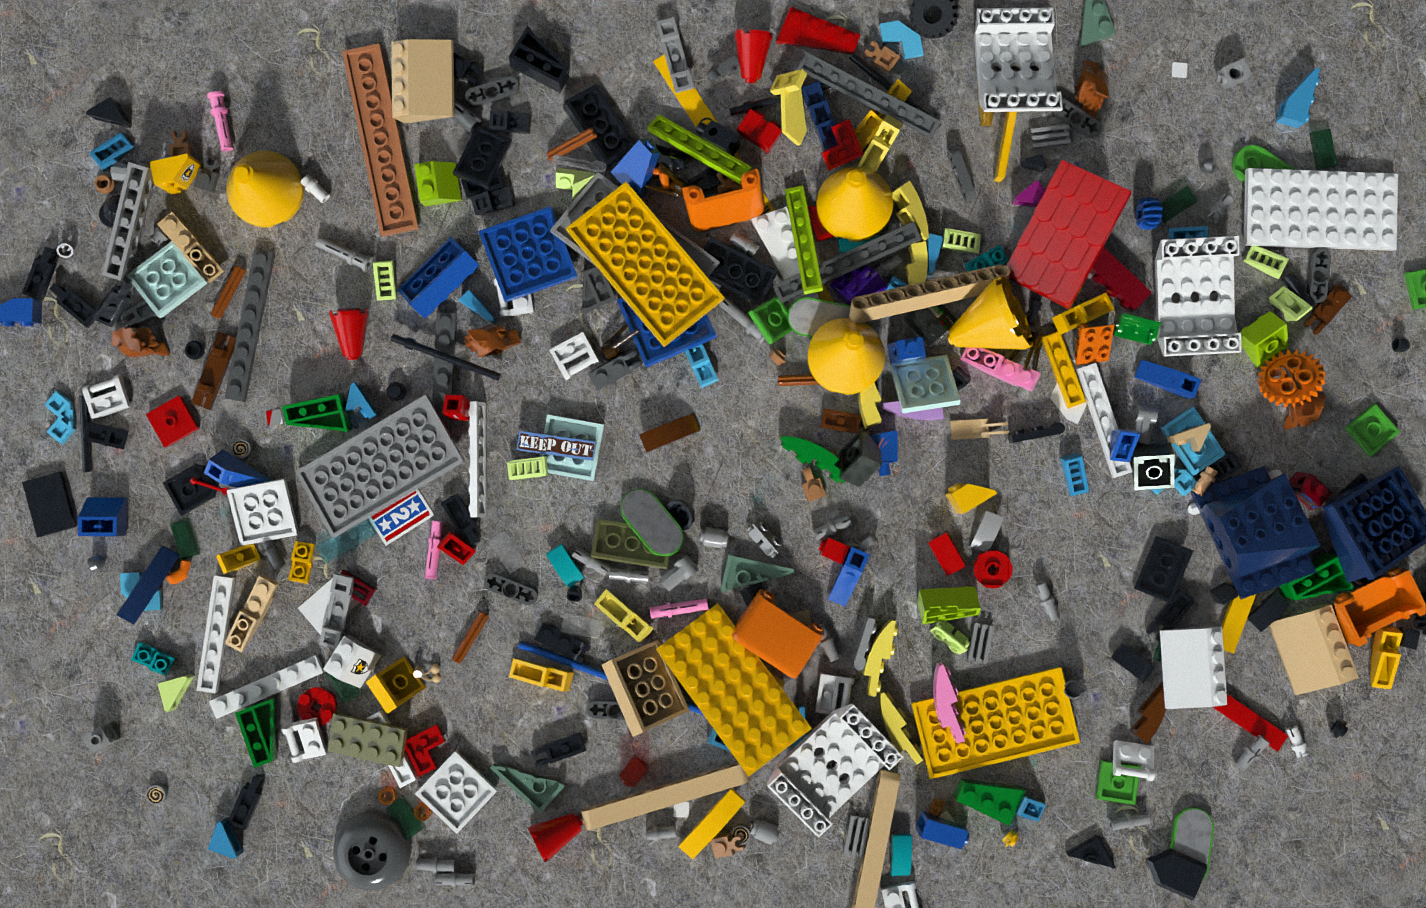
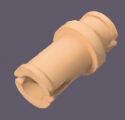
M1207 466L1205 471L1200 473L1201 477L1192 491L1203 497L1211 482L1214 483L1216 480L1214 478L1218 471Z

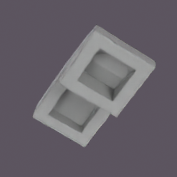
M985 510L969 546L983 552L990 550L1004 517Z

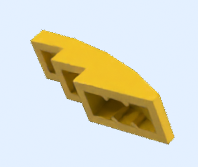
M897 79L887 93L905 102L913 90L900 79ZM875 109L870 110L854 130L862 151L872 141L886 115Z
M731 788L697 823L693 830L680 842L678 847L694 859L736 814L746 800Z

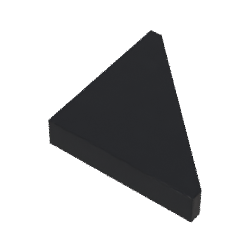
M1097 835L1066 852L1069 857L1100 864L1112 869L1116 868Z

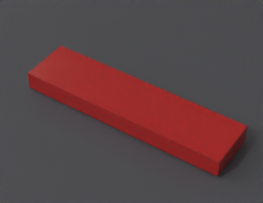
M1228 694L1227 705L1212 707L1256 738L1259 735L1265 737L1270 742L1268 746L1277 752L1288 737L1287 734Z

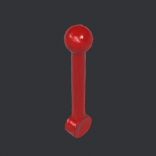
M196 477L190 479L191 484L206 486L221 491L224 495H228V487L221 488L200 481Z

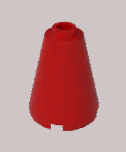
M744 29L735 30L741 79H745V83L756 84V81L761 79L773 33L763 30H750L744 33Z
M360 308L337 309V313L334 314L333 310L329 311L342 355L347 357V360H357L359 356L363 355L369 313L368 308H364V312H360Z
M574 813L530 825L527 828L544 862H547L582 831L581 826L584 824L579 814L575 816Z

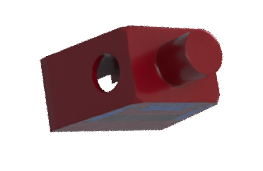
M1295 472L1288 480L1297 499L1309 510L1319 508L1332 494L1312 474Z

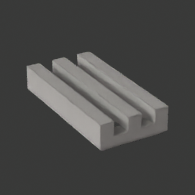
M1069 124L1030 129L1032 149L1069 145L1071 143V139H1069L1070 132H1068ZM1062 130L1064 131V132H1062V133H1054V134H1046V135H1038V136H1035V135H1034V134H1038V133H1046V132H1054V131H1062ZM1064 137L1065 139L1043 143L1035 142V140Z
M973 623L971 643L967 656L968 661L987 664L994 626ZM978 627H981L975 658L973 657V652L977 636ZM985 629H988L983 652V658L980 659Z
M850 814L843 854H851V856L856 855L863 858L870 818ZM854 820H857L852 850H850L849 844ZM864 821L859 851H856L861 823Z

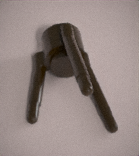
M660 162L659 169L672 179L670 183L672 190L648 184L645 185V188L671 195L674 198L677 195L683 197L682 188L690 185Z
M626 323L609 340L604 342L605 345L601 347L606 358L610 360L631 351L618 353L621 351L618 346L635 336L640 330L636 329L618 342H615L614 340L627 329L628 325Z
M1031 331L1032 337L1028 338V343L1033 342V347L1028 348L1030 350L1023 367L1024 371L1028 368L1033 351H1036L1033 370H1037L1040 350L1043 345L1041 342L1043 336L1037 332ZM1015 349L1008 360L1012 361L1020 350Z

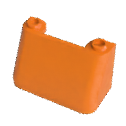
M758 169L747 171L742 175V189L705 198L702 189L698 186L682 188L691 228L696 232H704L761 216L764 211V202Z
M1400 567L1390 569L1388 574L1349 593L1339 594L1336 596V600H1334L1338 623L1345 642L1359 647L1368 643L1366 638L1372 637L1371 633L1401 618L1409 619L1410 615L1418 613L1419 616L1426 614V603L1410 570L1400 569Z
M760 589L736 622L732 637L736 642L787 676L796 679L818 646L825 631L815 622L805 625L775 605V596L771 592Z

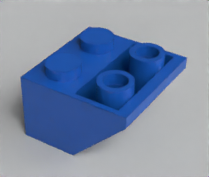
M87 497L78 516V536H126L127 498Z

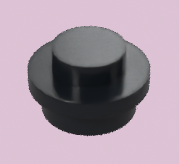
M190 341L185 346V354L190 359L198 360L205 353L204 345L199 341Z
M393 382L387 387L386 393L389 399L400 401L405 397L406 389L403 384Z
M1344 720L1335 721L1330 729L1333 737H1343L1348 730V727H1346L1347 722Z

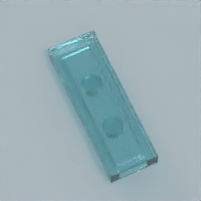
M367 519L339 536L330 538L316 546V549L326 564L375 536L376 532Z

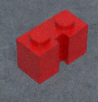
M750 109L738 126L737 133L769 154L781 136V127L774 121L768 123L764 120L765 116L757 110L754 112Z

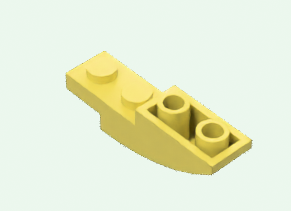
M889 619L878 631L871 643L869 653L865 657L867 662L864 665V669H862V674L869 676L866 691L868 696L876 697L877 692H880L881 681H879V675L884 670L882 658L890 660V655H894L895 644H892L893 636H897L898 625L895 624L896 621L893 619Z
M880 690L878 692L880 714L892 744L899 753L906 749L913 761L919 764L923 761L920 757L922 751L916 744L912 745L909 739L911 736L906 729H900L906 725L904 718H906L905 714L900 708L896 710L892 703L895 701L889 692L885 694Z

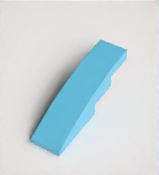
M703 344L685 351L701 388L718 381Z

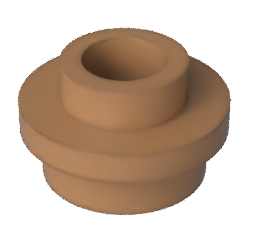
M103 174L95 179V187L100 193L108 194L113 191L115 181L111 176ZM108 182V185L104 188V183Z
M779 348L777 350L771 349L769 357L779 366L782 363L784 364L786 362V355Z

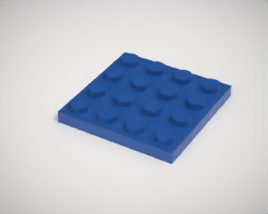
M551 206L478 231L505 303L577 278V273L565 243L550 231L557 222Z
M623 298L617 300L630 332L636 329L640 330L639 333L633 336V339L646 368L717 338L706 314L667 346L663 347Z

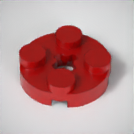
M990 549L980 552L973 563V574L976 580L987 588H999L1007 580L1009 581L1012 576V563L1007 555L999 550ZM991 564H994L995 567H998V569L994 571V574H991V572L988 570V567H990Z
M313 687L306 690L299 696L297 703L299 717L302 720L317 718L319 726L328 723L338 708L335 695L324 687ZM315 701H317L318 704L322 705V708L319 709V712H317L316 709H313Z

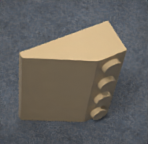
M406 39L391 42L392 118L403 123L454 117L453 40Z
M1319 603L1278 618L1269 625L1294 695L1341 685L1359 678L1332 604Z
M659 640L602 664L633 737L690 711L673 672L656 650L661 646Z

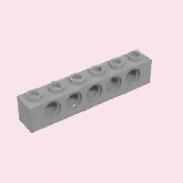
M128 162L102 271L103 276L122 281L124 277L128 278L126 275L132 271L153 184L152 172L149 166Z

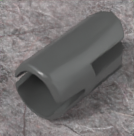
M458 98L454 100V117L451 118L468 132H473L471 129L475 130L476 126L480 125L481 117Z
M1080 677L1067 681L1064 685L1065 695L1070 699L1082 697L1085 695V691H1087V686L1084 685L1086 681Z

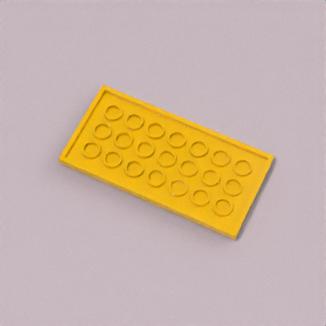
M627 182L623 183L566 227L569 235L663 347L681 335L725 298Z
M717 603L656 650L749 777L812 728L760 658L734 640L732 633L735 625Z
M1059 666L958 691L959 695H956L958 701L952 703L951 706L955 705L959 715L956 719L958 724L962 723L966 733L963 735L965 741L957 743L954 740L949 726L943 728L940 725L935 710L934 697L911 702L929 778L934 779L1080 743L1070 699L1064 693L1065 679L1062 667Z

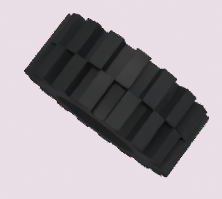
M913 0V4L909 9L911 10L909 15L911 27H914V31L924 38L936 39L946 36L956 26L957 18H959V7L955 2L956 0ZM931 6H937L941 10V17L935 22L929 21L926 16L927 10Z

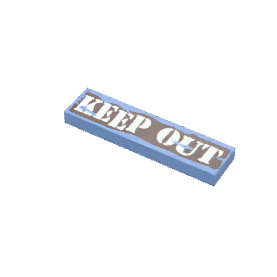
M519 431L517 450L590 461H594L596 442L524 431Z

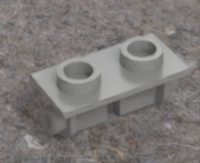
M759 519L746 529L749 532L748 535L756 544L762 539L763 543L759 547L767 557L773 558L784 548L780 539L773 536L769 531V527Z

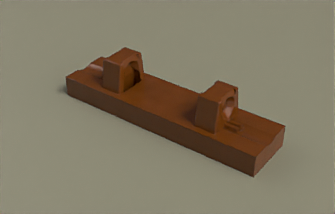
M218 332L192 398V404L212 410L234 353L236 338Z

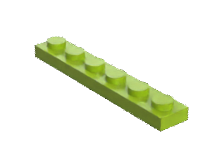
M660 114L648 125L650 133L741 184L742 175L752 170V167Z
M804 186L785 189L804 295L823 291Z

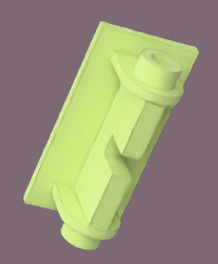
M947 621L936 622L937 626L930 629L934 637L947 644L952 652L960 655L968 650L967 647L971 643L968 641L969 638L958 630L953 635L952 631L955 627Z

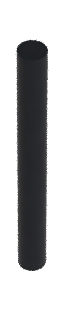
M79 396L83 472H91L90 442L82 440L87 421L89 422L88 407L84 396Z

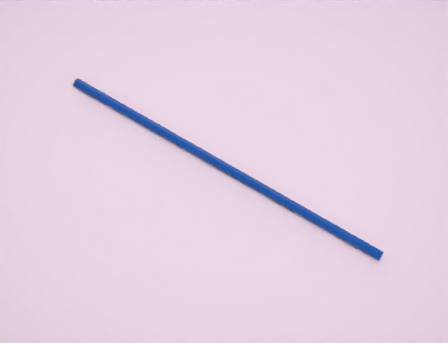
M523 641L519 644L518 648L608 680L603 670L579 663L573 659ZM686 701L690 711L703 715L696 704Z

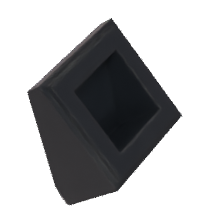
M1040 154L1025 158L1021 162V167L1043 172L1046 169L1044 156Z
M960 366L952 371L959 392L971 381V378Z
M762 582L753 584L740 591L747 607L760 589L765 591Z
M1226 582L1210 590L1211 596L1215 603L1224 605L1238 597L1237 591Z
M1400 627V631L1403 633L1400 646L1416 650L1421 631Z

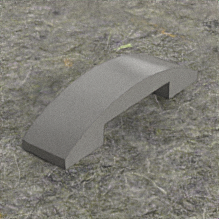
M675 18L657 21L656 25L675 93L694 89Z
M339 573L333 574L330 589L332 593L319 645L336 649L342 640L352 600L354 577Z

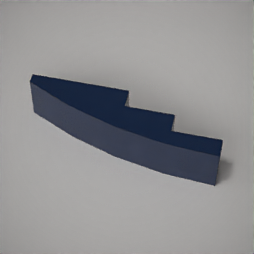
M815 81L802 86V95L823 151L838 145L831 126L836 125V122L832 117L820 82Z
M162 545L116 615L135 624L173 567L179 554Z

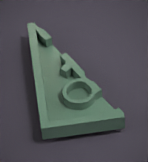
M1084 0L1080 48L1116 34L1104 0Z
M728 555L721 591L724 592L793 574L794 569Z
M496 763L490 767L539 814L566 785L560 781Z

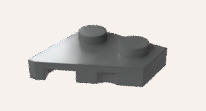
M597 267L583 272L581 308L583 315L616 301L608 280Z

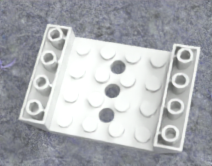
M1053 7L977 8L974 43L979 105L984 112L1062 111L1061 92L1056 90L1051 36L1055 25ZM998 66L1001 71L995 72L991 67ZM1017 66L1019 67L1020 71L1015 72L1011 69V67ZM1030 66L1038 67L1039 71H1032Z
M1239 236L1160 240L1155 258L1156 321L1161 322L1157 340L1163 356L1241 352V333H1235L1234 256H1239ZM1213 290L1218 293L1216 301L1210 299V293ZM1194 291L1199 294L1197 302L1191 300V294ZM1175 292L1180 295L1178 303H1174L1171 299Z
M852 703L833 710L776 764L767 787L819 838L833 825L829 818L884 765L890 771L903 756ZM816 748H823L821 755H814ZM829 761H836L833 768L826 767ZM841 774H848V778L845 781H839Z

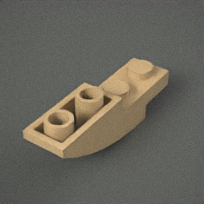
M171 212L157 223L209 284L225 272L207 248L174 212Z
M263 574L258 577L244 608L240 610L225 644L239 652L244 651L274 599L273 595L279 584L278 582Z

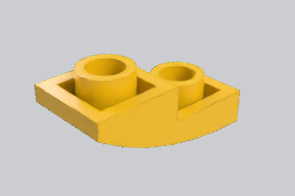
M295 541L291 556L292 565L288 577L289 581L309 584L315 544Z

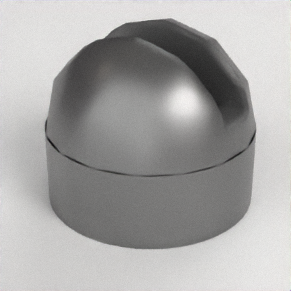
M1203 159L1200 164H1204V167H1200V170L1203 173H1213L1215 159Z
M66 241L58 244L57 253L60 257L69 258L73 255L74 248L72 244ZM65 245H67L68 248L66 249L65 253L62 252V249L65 247Z
M93 556L87 559V563L92 572H97L104 567L105 560L101 556Z

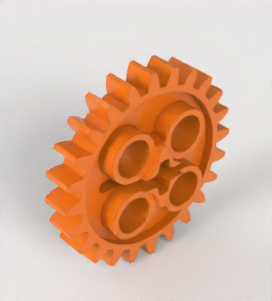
M1296 349L1294 354H1291L1290 350H1287L1286 355L1279 352V357L1272 355V361L1265 360L1266 366L1260 367L1261 372L1258 373L1259 379L1257 380L1260 392L1263 393L1264 398L1268 397L1270 403L1275 400L1276 406H1279L1281 402L1284 403L1285 408L1289 403H1292L1294 408L1297 402L1303 406V400L1306 399L1311 402V395L1318 397L1317 391H1322V385L1325 384L1324 378L1326 376L1323 364H1320L1319 359L1314 360L1313 354L1307 357L1306 351L1299 354L1298 349Z

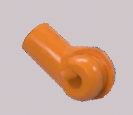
M660 165L658 167L655 166L653 176H659L660 188L670 190L669 176L659 169Z
M181 560L179 570L173 573L169 572L166 580L170 584H177L188 577L191 561Z

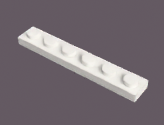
M1094 363L1076 369L1112 478L1133 472L1130 462L1110 460L1112 431L1118 430L1097 364Z
M472 401L468 409L470 416V426L468 429L470 435V446L468 449L470 454L469 511L470 517H487L486 403Z
M214 575L196 691L217 693L219 690L235 585L234 577Z
M317 654L209 701L216 719L322 674L325 671Z

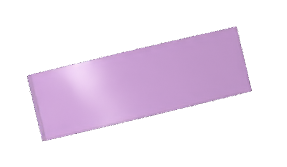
M899 401L881 404L882 409L905 418L927 421L944 419L942 407L902 413Z

